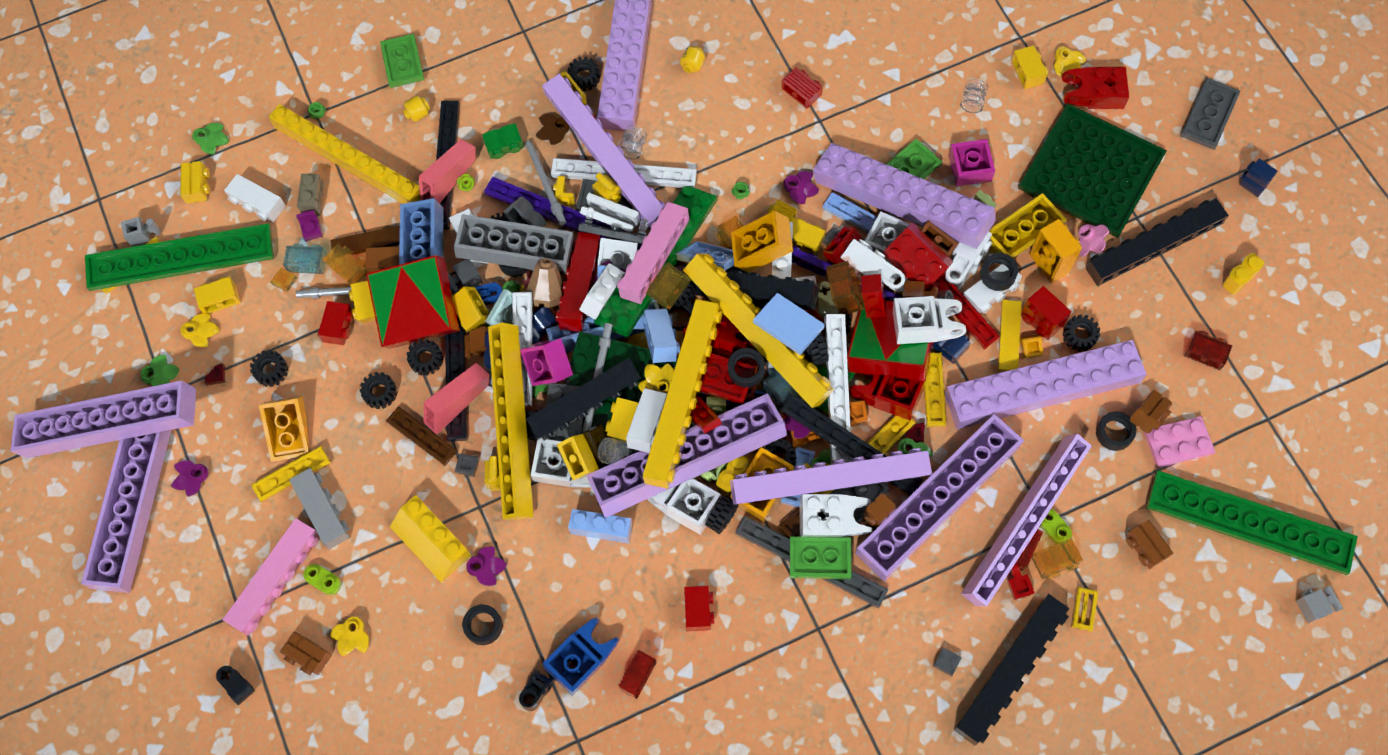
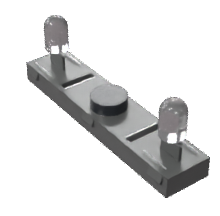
M589 207L586 212V218L593 219L594 209ZM586 219L585 223L579 224L578 229L579 231L643 244L644 237L647 236L644 231H639L638 234L621 231V227L610 225V228L592 225V221ZM647 219L641 220L639 229L647 230Z

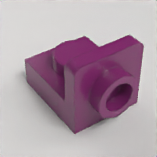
M314 210L303 211L301 214L296 215L305 242L323 237L319 218Z

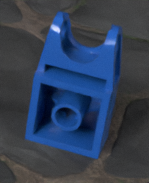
M597 617L591 619L571 634L543 662V668L571 696L603 665L620 641L619 638L615 637L607 643L598 644L592 639L591 634L599 623ZM568 662H576L575 669L568 668Z

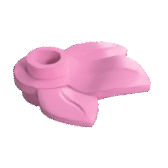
M1088 224L1083 225L1078 231L1079 242L1082 247L1079 255L1084 257L1090 250L1094 253L1102 252L1106 245L1103 237L1109 233V229L1104 225L1095 227Z

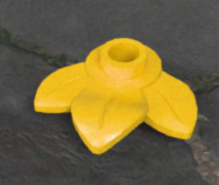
M1063 46L1059 47L1055 52L1056 62L1054 63V70L1059 77L1065 71L1081 68V65L1086 63V58L1079 51H1071Z
M201 313L195 315L190 322L184 323L180 328L182 337L191 340L194 346L204 348L208 347L207 338L218 334L220 329L214 323L209 322L210 314ZM189 328L194 329V330L191 331V332H188V331H187V329H189Z
M647 364L644 371L646 380L639 383V389L642 392L645 388L667 394L674 369L670 364L664 365L662 369L656 365ZM665 384L666 389L661 391L660 387Z
M350 617L345 623L337 624L330 635V638L338 640L337 649L341 656L349 654L354 648L362 653H366L369 646V636L364 631V623L359 617ZM352 623L356 625L355 631L350 628Z

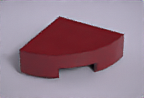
M223 363L214 366V369L206 375L205 384L207 386L226 383L225 365Z
M918 423L906 432L904 439L910 438L915 443H924L925 423Z

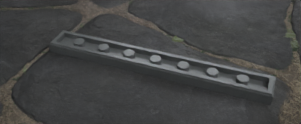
M744 516L735 534L790 562V538ZM852 570L851 579H823L878 609L888 592V589Z

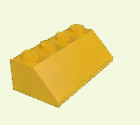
M1042 193L989 230L992 234L990 239L992 244L989 252L991 254L1004 253L1015 258L1035 243L1040 229L1057 219L1062 223L1067 222V219Z
M417 495L413 496L400 508L390 525V528L441 583L472 556Z

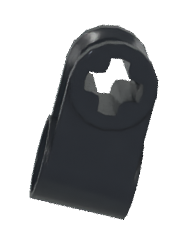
M227 665L218 669L216 673L217 681L237 705H240L255 692L252 685L236 669ZM227 673H230V674H229V676H230V679H229V680H227V676H226Z
M536 669L519 695L521 706L526 711L536 710L552 688L555 680L545 677L540 673V670ZM527 696H534L535 700L532 704H524Z

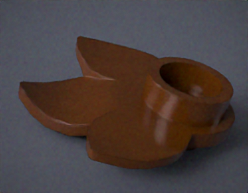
M551 114L539 117L543 127L537 132L536 137L541 140H549L551 145H555L563 140L564 134L569 131L570 126L563 117L557 118Z

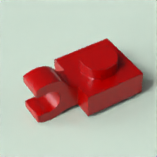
M1016 562L1009 572L1012 579L1007 581L1014 601L1035 594L1028 574L1022 576L1019 565Z

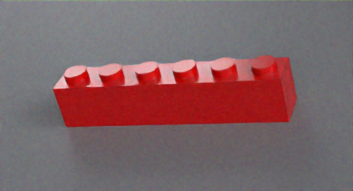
M578 232L577 239L573 241L574 253L570 254L571 266L567 267V281L563 283L564 295H561L559 300L561 308L556 312V322H559L560 330L583 331L586 314L579 309L593 286L601 235Z

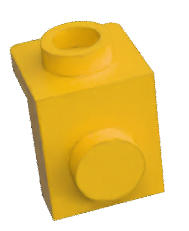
M558 176L557 183L553 185V192L558 203L564 206L575 205L574 194L566 193L565 176Z

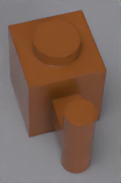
M905 281L903 298L934 296L937 299V287H931L930 291H925V282Z
M479 326L477 329L469 331L470 335L464 336L465 358H472V353L481 358L484 357L486 350L484 338L488 331L487 326Z

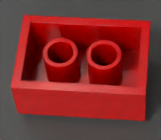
M913 222L882 253L908 280L925 282V291L954 262Z

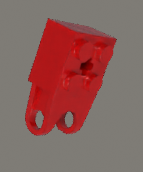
M1085 67L1070 69L1062 74L1063 82L1074 85L1077 90L1067 92L1064 95V102L1066 104L1088 107V109H1124L1129 100L1126 67Z
M722 316L720 323L716 324L717 335L715 340L711 342V353L730 358L735 352L734 347L741 349L747 348V346L752 344L727 317ZM688 324L686 325L683 331V340L686 334Z
M863 374L871 380V383L868 385H852L850 387L849 393L854 398L865 401L866 404L876 409L911 421L923 393L925 381L898 378L891 375Z

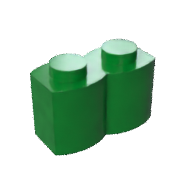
M516 123L482 134L490 159H500L507 153H517L524 148Z

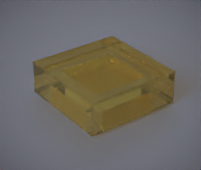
M280 268L270 282L287 293L298 278L289 271Z

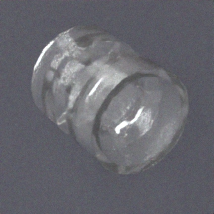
M979 79L968 80L965 84L960 104L961 108L969 113L981 112L984 107L988 84Z
M633 125L626 126L619 144L625 158L639 159L643 149L642 146L647 138V133L642 128Z
M613 438L603 439L598 447V458L602 463L612 464L636 453L635 449L627 448V441Z

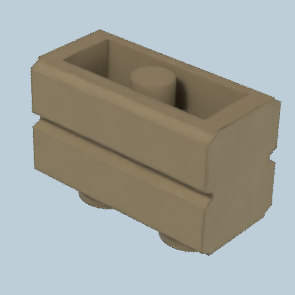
M301 174L297 208L300 210V213L314 210L316 215L320 216L324 183L319 174Z

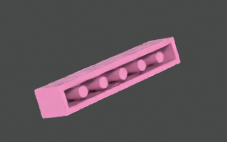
M667 202L666 206L660 210L659 218L652 224L650 233L644 237L643 245L640 250L636 251L633 262L627 266L624 277L618 282L617 288L619 289L620 298L638 304L642 303L689 222L688 208Z
M295 518L223 618V621L247 636L257 629L258 622L262 616L269 612L274 599L281 595L286 582L293 578L296 568L306 560L309 550L318 543L319 535L317 531Z

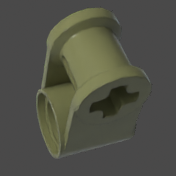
M829 282L819 283L817 285L820 289L818 309L821 320H824V315L840 314L836 293ZM827 288L829 291H827V295H824V289Z

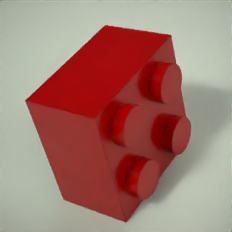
M1042 286L1027 299L1021 316L1025 323L1036 329L1039 336L1049 340L1064 327L1072 311L1045 286Z

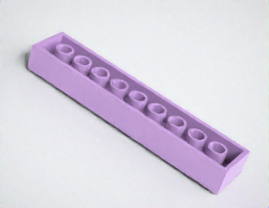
M615 0L597 116L603 125L602 129L635 130L653 0Z
M834 143L830 144L813 168L816 183L923 227L930 221L952 239L975 249H978L996 221L995 208Z
M1133 340L947 386L944 395L957 430L984 423L994 414L999 418H1004L1142 382L1147 374Z
M177 381L17 414L14 417L11 452L25 458H31L193 426L196 388L184 381Z
M768 393L718 415L722 425L707 433H704L697 425L685 430L686 441L684 446L680 447V462L675 464V479L673 483L670 482L668 489L787 436L784 421ZM643 451L636 452L586 475L605 518L668 490L644 483L642 476L649 453Z
M994 414L857 547L855 554L885 582L1021 447L1024 440Z
M171 430L119 440L82 578V585L94 590L130 593Z

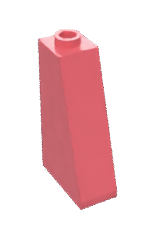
M460 139L419 176L420 201L434 198L439 204L457 183L458 177H461L475 161V147L472 144Z
M475 363L424 401V423L437 435L489 386V372L484 367H480Z

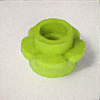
M462 174L457 179L458 188L462 191L471 190L475 183L474 178L469 174Z

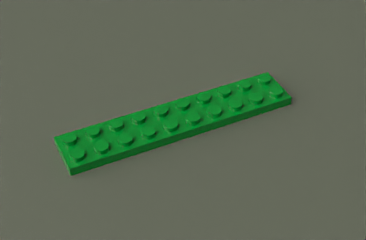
M684 186L673 204L688 208L689 222L641 304L620 298L619 289L616 288L597 319H594L596 325L604 327L605 323L613 325V332L625 337L630 335L643 315L644 310L647 309L661 287L660 282L664 283L665 280L662 278L664 276L668 277L667 273L671 272L678 262L676 253L689 245L718 201L716 195L691 186Z
M268 223L85 255L86 288L89 291L272 260L274 259L271 226Z
M1159 470L1155 473L1146 509L1344 575L1350 574L1358 536Z

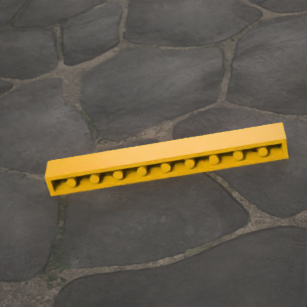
M278 104L268 116L275 129L402 204L420 201L419 185L286 107Z
M697 253L683 271L713 303L719 304L721 312L811 408L820 406L834 391L830 386L831 382L817 372V367L804 358V353L799 355L753 323V319L762 309L756 307L752 303L753 300L739 290L740 286L726 276V271L714 263L712 256L707 253Z
M695 300L642 476L645 484L668 489L670 482H674L676 471H674L675 464L680 462V447L684 446L686 441L685 430L686 427H690L692 419L690 413L696 407L697 398L695 396L701 390L702 380L700 379L707 369V363L705 362L707 357L711 356V342L715 340L717 335L716 324L720 323L722 318V312L719 310L718 303Z
M502 322L488 327L503 520H523L533 518L534 515L518 325Z

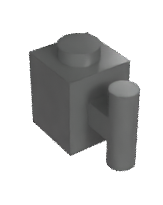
M465 259L453 266L456 276L451 277L448 273L450 289L454 295L459 291L458 286L460 284L463 287H477L482 283L480 274L469 259Z

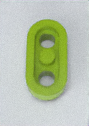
M1050 509L1047 515L1051 516L1052 520L1049 521L1045 517L1040 527L1055 544L1065 545L1072 538V531L1057 512ZM1059 531H1064L1065 536H1061Z
M311 564L305 568L303 577L310 585L327 595H335L340 591L341 581L333 573L318 564ZM316 571L315 576L311 577V572ZM332 581V585L327 587V582Z

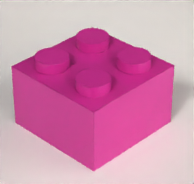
M987 139L951 144L948 156L956 186L992 182L995 167Z
M561 338L538 342L520 349L532 386L556 383L573 375Z

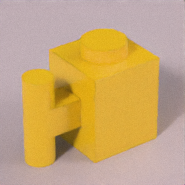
M599 172L595 176L598 181L592 185L594 195L618 203L622 197L620 187L606 174L603 175Z
M490 456L489 461H485V485L491 491H500L499 465L496 456Z

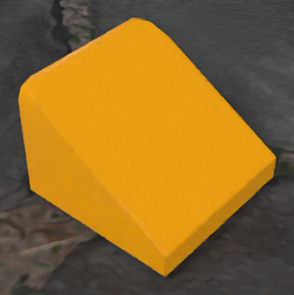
M1041 336L1020 337L1024 358L1043 355Z

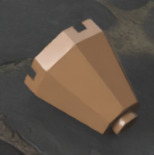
M547 258L537 261L526 292H532L533 306L539 307V303L544 304V307L547 308L559 305L560 296L564 295L563 281L557 265Z

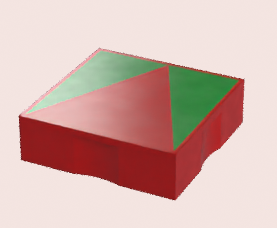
M434 255L366 274L382 348L391 349L411 344L419 339L438 337L460 331L455 305L450 295V282L445 258Z
M862 298L847 355L848 371L870 375H891L898 378L926 381L931 360L930 351L934 342L897 344L893 318L894 301H886V316L867 318Z

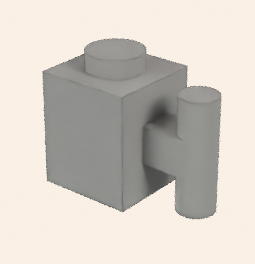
M140 217L121 222L123 236L132 247L149 242V233L161 234V229L151 218L146 220V224Z
M1331 586L1324 588L1323 591L1322 589L1315 592L1313 589L1301 593L1302 597L1296 600L1308 624L1330 615L1334 610L1337 612L1343 609Z

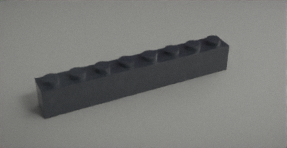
M1217 198L1211 201L1205 200L1197 208H1189L1179 217L1175 215L1166 223H1159L1152 230L1139 233L1132 240L1126 239L1116 248L1114 246L1110 247L1100 256L1098 254L1094 255L1089 259L1085 269L1096 285L1100 286L1224 224L1229 215Z
M687 264L675 266L674 270L684 272L683 270ZM734 270L733 273L726 271V276L740 286L739 290L743 294H747L753 300L752 303L767 305L778 293L803 310L815 311L820 289L812 280L803 279V281H798L792 277L782 279L775 275L765 277L753 272L749 275ZM678 282L675 284L673 290L676 293H681L683 283ZM697 285L693 287L696 289V293H692L693 295L707 297Z
M1048 593L954 729L955 732L974 746L979 742L984 743L990 734L987 732L990 725L995 726L1001 718L998 714L1002 708L1007 709L1013 700L1010 697L1013 691L1018 692L1024 684L1021 680L1025 674L1030 675L1036 666L1033 664L1036 657L1040 659L1047 650L1044 645L1047 641H1053L1058 633L1055 631L1059 624L1063 626L1069 616L1066 613L1070 609Z

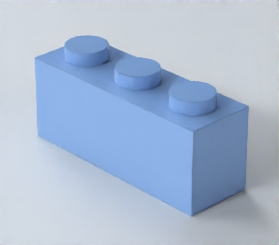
M667 309L644 310L643 327L653 363L675 362L677 353H680L679 342H676V330L672 329V316L668 315Z
M572 509L568 529L570 534L629 544L633 524L631 518L614 515L605 518L604 514Z

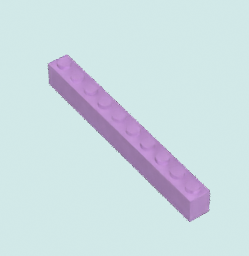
M559 73L542 85L544 94L607 176L620 187L621 194L631 207L639 212V216L648 229H651L652 224L659 218L660 210L666 205L656 199L655 191L652 187L648 188L646 186V181L641 173H636L632 161L625 159L619 145L615 146L612 142L614 139L608 131L605 133L598 118L594 119L591 115L592 110L590 107L581 102L582 98L577 91L573 92L570 88L572 85L566 77L563 79Z
M1072 434L1063 438L961 592L975 606H988L1092 447L1079 434Z
M921 448L909 450L910 454L902 455V451L891 452L889 457H883V454L871 455L869 460H864V457L852 458V462L845 463L844 459L832 461L833 465L825 466V462L813 464V468L806 469L805 465L795 466L794 471L786 472V468L775 469L774 474L768 475L766 471L755 472L754 477H747V474L735 475V479L730 480L733 505L932 475L928 451L921 452Z

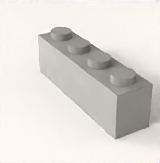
M309 468L291 478L290 482L323 544L330 550L349 539L350 536L347 531L350 529L345 520L341 521L338 515L341 512L336 504L332 505L330 501L332 495L327 487L323 488L321 483L324 481L319 472L315 473Z

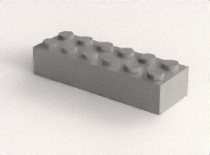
M462 214L454 244L456 258L534 270L537 261L547 258L556 263L560 274L566 275L573 246V232Z

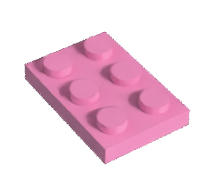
M1202 416L1163 425L1158 430L1153 428L1148 434L1144 432L1157 468L1210 456L1215 453Z

